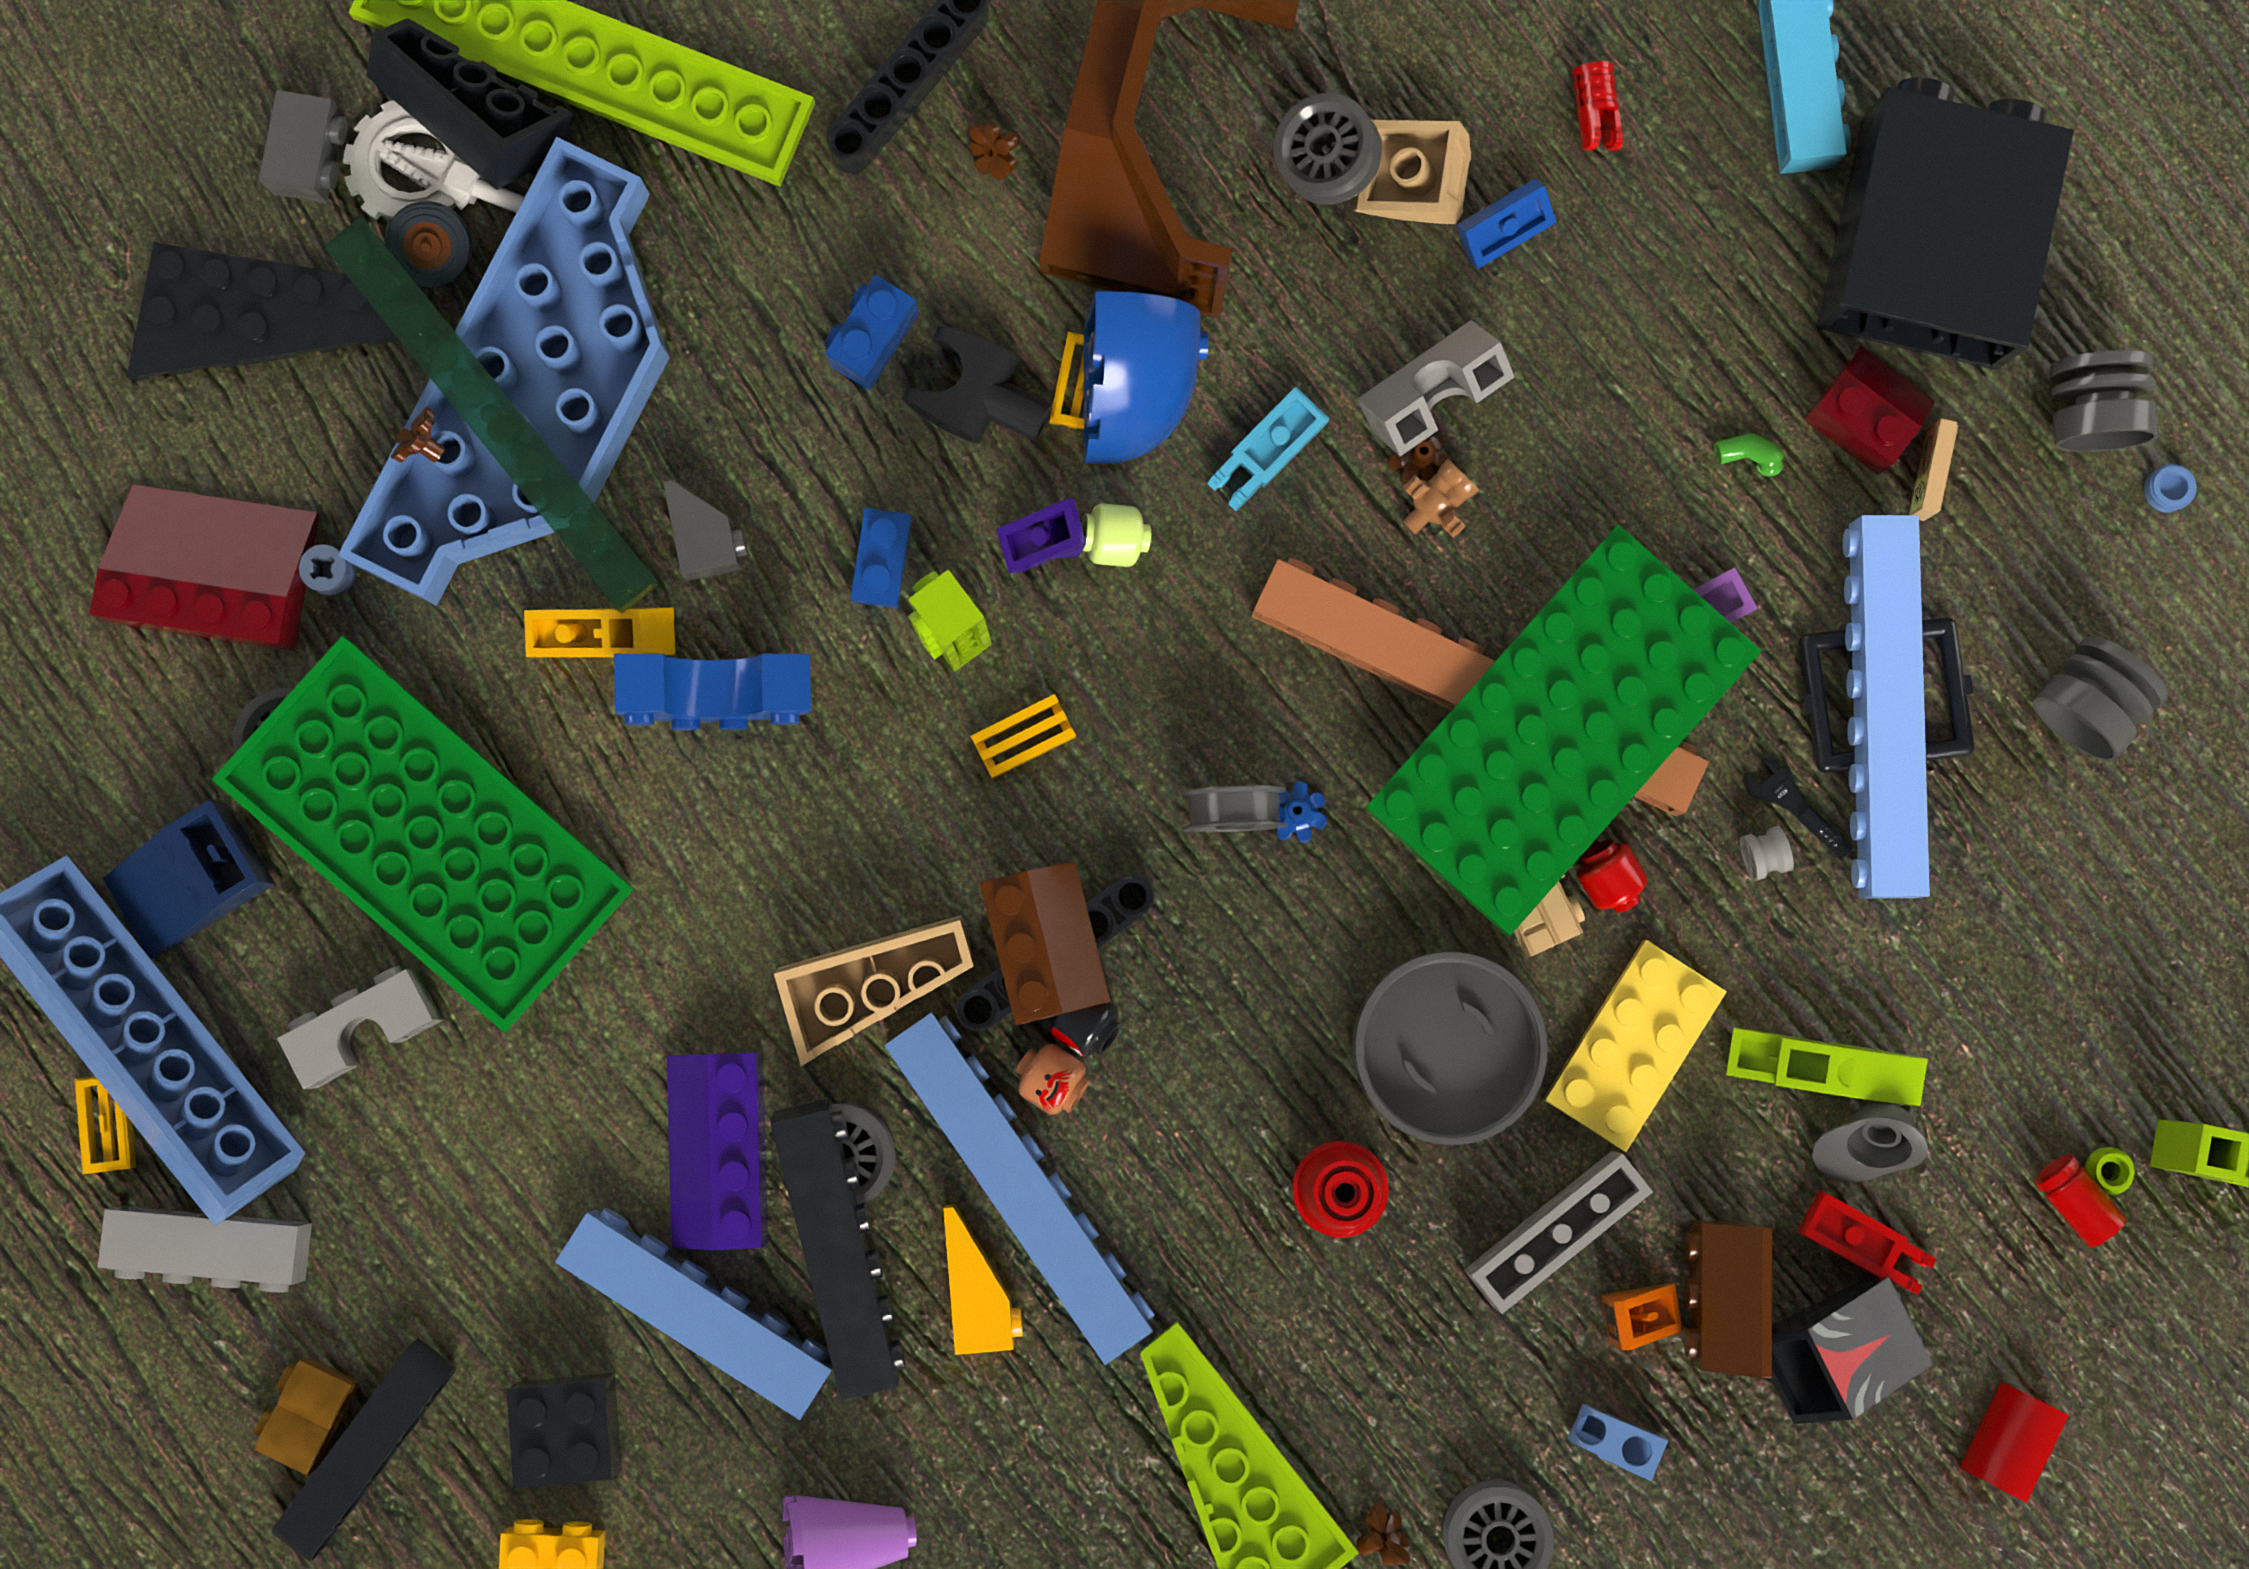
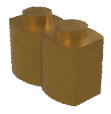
M310 1357L299 1360L296 1365L290 1363L282 1373L276 1390L282 1393L275 1409H266L256 1425L254 1435L258 1436L259 1439L255 1451L305 1475L316 1471L356 1394L360 1381Z

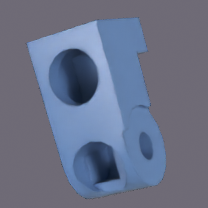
M1582 1403L1568 1436V1440L1597 1454L1603 1460L1649 1481H1652L1668 1443L1666 1437L1659 1433L1642 1428Z

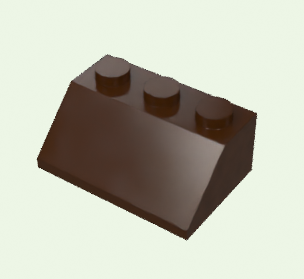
M1076 862L1028 870L980 882L1015 1026L1111 1002Z
M1692 1220V1231H1686L1684 1239L1685 1257L1687 1260H1692V1280H1686L1684 1285L1685 1306L1687 1309H1691V1328H1686L1684 1332V1351L1686 1357L1691 1358V1365L1701 1371L1772 1378V1228L1750 1221Z

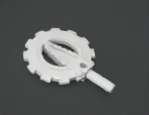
M394 100L380 105L383 111L372 119L366 115L354 128L359 133L354 144H346L343 163L350 165L351 175L344 177L346 185L352 197L358 194L361 195L365 201L361 206L362 210L375 220L381 215L392 219L402 208L415 202L432 201L446 205L451 209L457 206L462 210L468 203L474 205L477 198L517 213L525 196L502 187L497 190L494 189L442 142L441 144L446 149V153L430 148L425 149L424 147H414V145L409 144L404 145V143L399 142L395 144L393 141L404 134L423 133L431 135L435 139L437 138ZM381 160L426 190L412 193L396 190L387 184L382 177Z

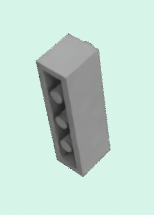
M1610 1151L1465 1268L1464 1271L1492 1307L1503 1314L1653 1193V1191L1623 1153Z
M132 1206L104 1209L97 1268L115 1269L114 1277L121 1279H144L145 1272L163 1274L162 1281L167 1283H192L194 1276L211 1278L210 1286L239 1288L241 1281L259 1282L258 1290L288 1292L289 1285L306 1280L312 1223L229 1216L214 1226L205 1213Z

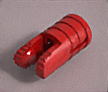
M1591 62L1580 65L1572 70L1583 150H1596V147H1599L1598 144L1601 143L1600 138H1602L1601 141H1603L1605 149L1621 150V147H1623L1619 103L1617 102L1615 76H1613L1614 65L1612 62Z

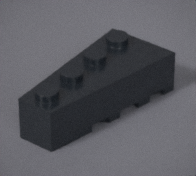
M406 18L372 33L367 77L494 189L497 190L540 168L556 137L566 142L568 141L573 113L559 105L553 110L537 101L538 93L521 84L518 88H515L496 77L497 69L484 61L479 63L468 61L461 57L458 46L415 21Z

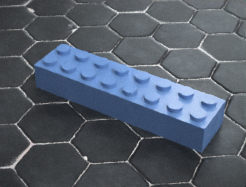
M67 855L0 893L1 959L214 1226L227 1219L296 1170L305 1155L303 1149Z

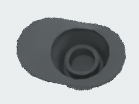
M1871 1101L1859 1107L1854 1112L1849 1123L1834 1127L1823 1133L1814 1143L1812 1157L1816 1167L1826 1176L1839 1181L1858 1182L1919 1165L1926 1158L1929 1146L1925 1136L1915 1126L1914 1112L1910 1105L1898 1106L1889 1102Z

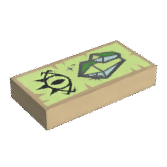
M1941 418L1926 430L1909 515H1919V520L1921 521L1927 520L1941 510L1958 425L1955 421Z

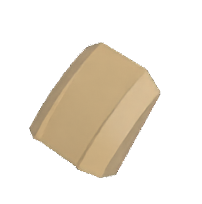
M1371 120L1381 138L1382 157L1378 171L1371 183L1361 193L1349 200L1353 211L1399 220L1456 224L1463 214L1466 181L1471 160L1469 134L1461 122Z

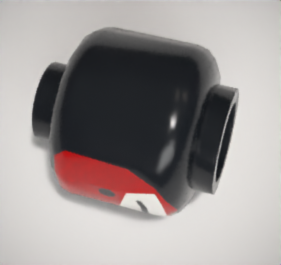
M1112 1002L1053 1016L1050 1029L1055 1039L1079 1056L1085 1057L1095 1052L1098 1055H1102L1113 1043L1122 1025L1117 1021L1119 1015L1117 1006Z

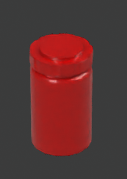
M2066 1154L2048 1164L2035 1178L2034 1183L2041 1192H2044L2045 1197L2089 1248L2096 1247L2117 1234L2127 1222V1218L2086 1169L2079 1165L2080 1163L2073 1154Z

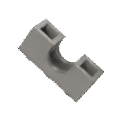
M1470 320L1357 400L1372 432L1394 452L1402 456L1438 431L1430 412L1431 408L1438 401L1452 395H1465L1475 403H1478L1515 376L1501 342Z
M400 966L390 968L373 978L376 985L362 993H359L357 988L347 991L330 1001L333 1008L319 1016L316 1015L315 1011H312L288 1023L291 1031L278 1037L277 1040L303 1089L318 1088L359 1066L352 1052L350 1040L353 1030L363 1020L371 1019L382 1028L389 1043H402L444 1020L418 970L405 969L402 971Z

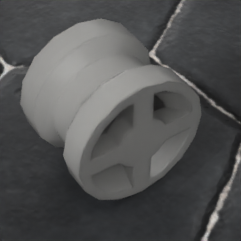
M1780 826L1767 829L1765 835L1757 837L1749 834L1740 837L1741 856L1746 870L1753 881L1765 879L1768 872L1775 870L1780 873L1793 870L1794 862L1791 847L1786 834Z

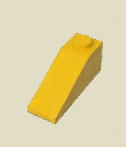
M674 607L524 610L526 657H614V654L675 655Z
M946 1205L943 1210L955 1355L1013 1350L1015 1345L1014 1337L1023 1336L1021 1307L1012 1308L1010 1293L957 1205Z

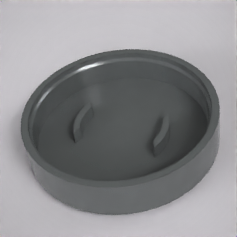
M1439 952L1410 959L1389 971L1376 983L1365 998L1358 1012L1353 1030L1352 1057L1354 1069L1360 1087L1370 1104L1379 1115L1398 1130L1412 1137L1436 1144L1463 1145L1490 1138L1509 1127L1527 1110L1541 1086L1547 1064L1548 1046L1545 1025L1538 1006L1529 991L1514 975L1502 966L1486 958L1468 953Z

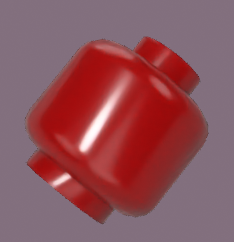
M1608 839L1593 845L1580 856L1582 862L1578 866L1576 874L1595 908L1603 910L1613 908L1616 913H1621L1633 908L1641 901L1639 894L1646 887L1648 878L1629 845L1624 843L1615 844L1613 839Z

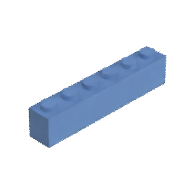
M604 1208L602 1212L595 1209L585 1214L555 1263L798 1420L803 1417L833 1370L832 1362L828 1359L830 1354L826 1347L811 1338H806L803 1343L788 1333L790 1325L770 1312H766L764 1316H761L747 1307L750 1300L741 1292L730 1286H725L722 1291L708 1282L707 1278L710 1274L699 1265L689 1260H685L683 1264H680L666 1255L669 1247L649 1234H644L642 1238L638 1237L626 1229L629 1222L618 1213Z

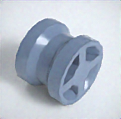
M322 544L313 546L303 554L299 563V574L304 584L322 595L334 597L341 596L353 586L356 578V568L338 556L340 551L335 547ZM322 567V576L319 577L320 568Z

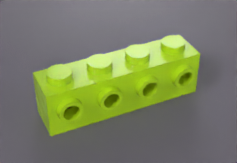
M949 569L940 576L936 571H933L920 579L912 587L915 594L908 598L914 612L908 618L912 622L911 624L919 640L934 660L942 655L953 671L956 672L992 645L984 616Z

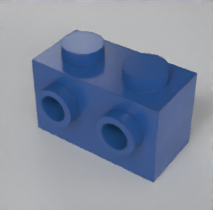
M877 275L873 277L869 285L863 283L859 286L849 305L853 309L843 325L839 322L835 324L824 344V347L828 348L825 355L830 367L869 391L919 315L915 298Z

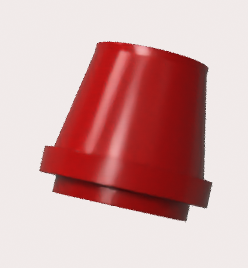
M1330 1141L1316 1146L1301 1159L1293 1176L1292 1196L1298 1213L1311 1228L1326 1236L1347 1238L1365 1232L1381 1217L1388 1200V1180L1382 1164L1369 1150L1352 1142ZM1342 1183H1349L1353 1188V1196L1348 1201H1340L1336 1197V1188Z

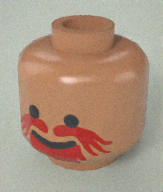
M1047 1044L1039 1052L1030 1048L1015 1071L1022 1076L1019 1082V1094L1050 1115H1056L1062 1110L1070 1113L1089 1085V1080L1084 1078L1086 1073L1085 1064L1056 1044Z

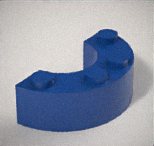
M614 654L615 713L624 717L625 725L647 726L653 725L654 721L671 722L672 730L692 731L700 730V722H719L720 730L748 729V721L770 720L773 725L799 724V716L811 712L810 654H760L755 657L731 660H690L668 657L665 654Z

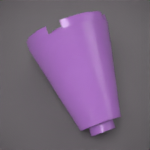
M787 1495L783 1498L782 1521L790 1522V1526H786V1536L783 1537L786 1569H877L907 1558L908 1548L916 1546L917 1537L914 1517H906L904 1509L901 1507L800 1495Z

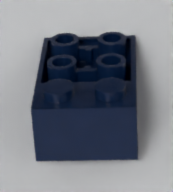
M214 800L206 801L168 824L103 878L150 959L158 957L276 885L229 804Z

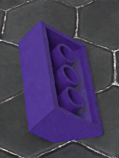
M763 1052L667 1056L672 1248L726 1250L764 1247L769 1243Z

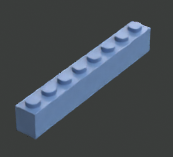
M931 1012L884 1046L1104 1365H1107L1153 1332L1152 1325L1148 1320L1154 1316V1313L1139 1291L1131 1296L1120 1281L1127 1274L1113 1253L1110 1251L1103 1256L1093 1240L1100 1235L1086 1214L1082 1212L1075 1216L1065 1200L1072 1195L1059 1175L1055 1172L1048 1177L1038 1161L1044 1157V1154L1032 1136L1027 1133L1021 1137L1010 1121L1015 1119L1017 1115L1001 1093L994 1098L983 1082L990 1078L980 1061L974 1054L968 1058L964 1056L956 1042L962 1039V1036L947 1015L939 1019L935 1012Z

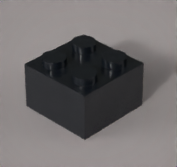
M615 1373L519 1381L506 1389L513 1489L611 1480L622 1470Z

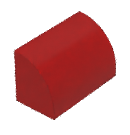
M2000 1382L1959 1468L2027 1503L2069 1415L2008 1384Z

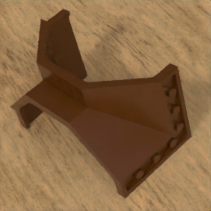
M1098 0L1064 129L1039 259L1041 274L1113 292H1135L1171 297L1194 305L1200 310L1201 314L1220 318L1233 248L1197 240L1184 230L1135 129L1134 118L1160 19L1200 7L1293 31L1299 0Z

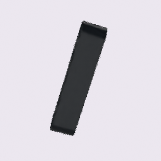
M937 0L830 127L827 133V144L833 163L839 170L855 174L863 171L870 165L984 29L989 18L988 0H973L979 6L969 13L961 12L956 8L964 0ZM937 34L945 35L950 39L945 46L940 48H934L927 44L928 39ZM907 69H914L920 73L919 78L911 83H903L897 79L898 75ZM877 104H885L891 108L889 114L882 118H873L868 115L870 108ZM856 139L862 143L856 152L845 154L838 150L843 141Z
M1126 875L1086 903L1088 913L1099 912L1106 917L1108 922L1106 933L1099 938H1095L1097 950L1150 910L1154 900V891L1151 884L1144 877ZM1128 884L1139 885L1146 893L1145 904L1137 910L1125 909L1119 901L1118 895L1120 890ZM1001 966L967 990L959 998L956 1005V1015L959 1022L966 1029L985 1031L1012 1013L1007 990L1004 986ZM975 996L985 997L992 1006L990 1018L982 1024L971 1022L966 1015L965 1007L967 1002Z
M417 1338L405 1350L280 1517L271 1533L306 1560L312 1562L326 1547L449 1382L457 1367L421 1339Z

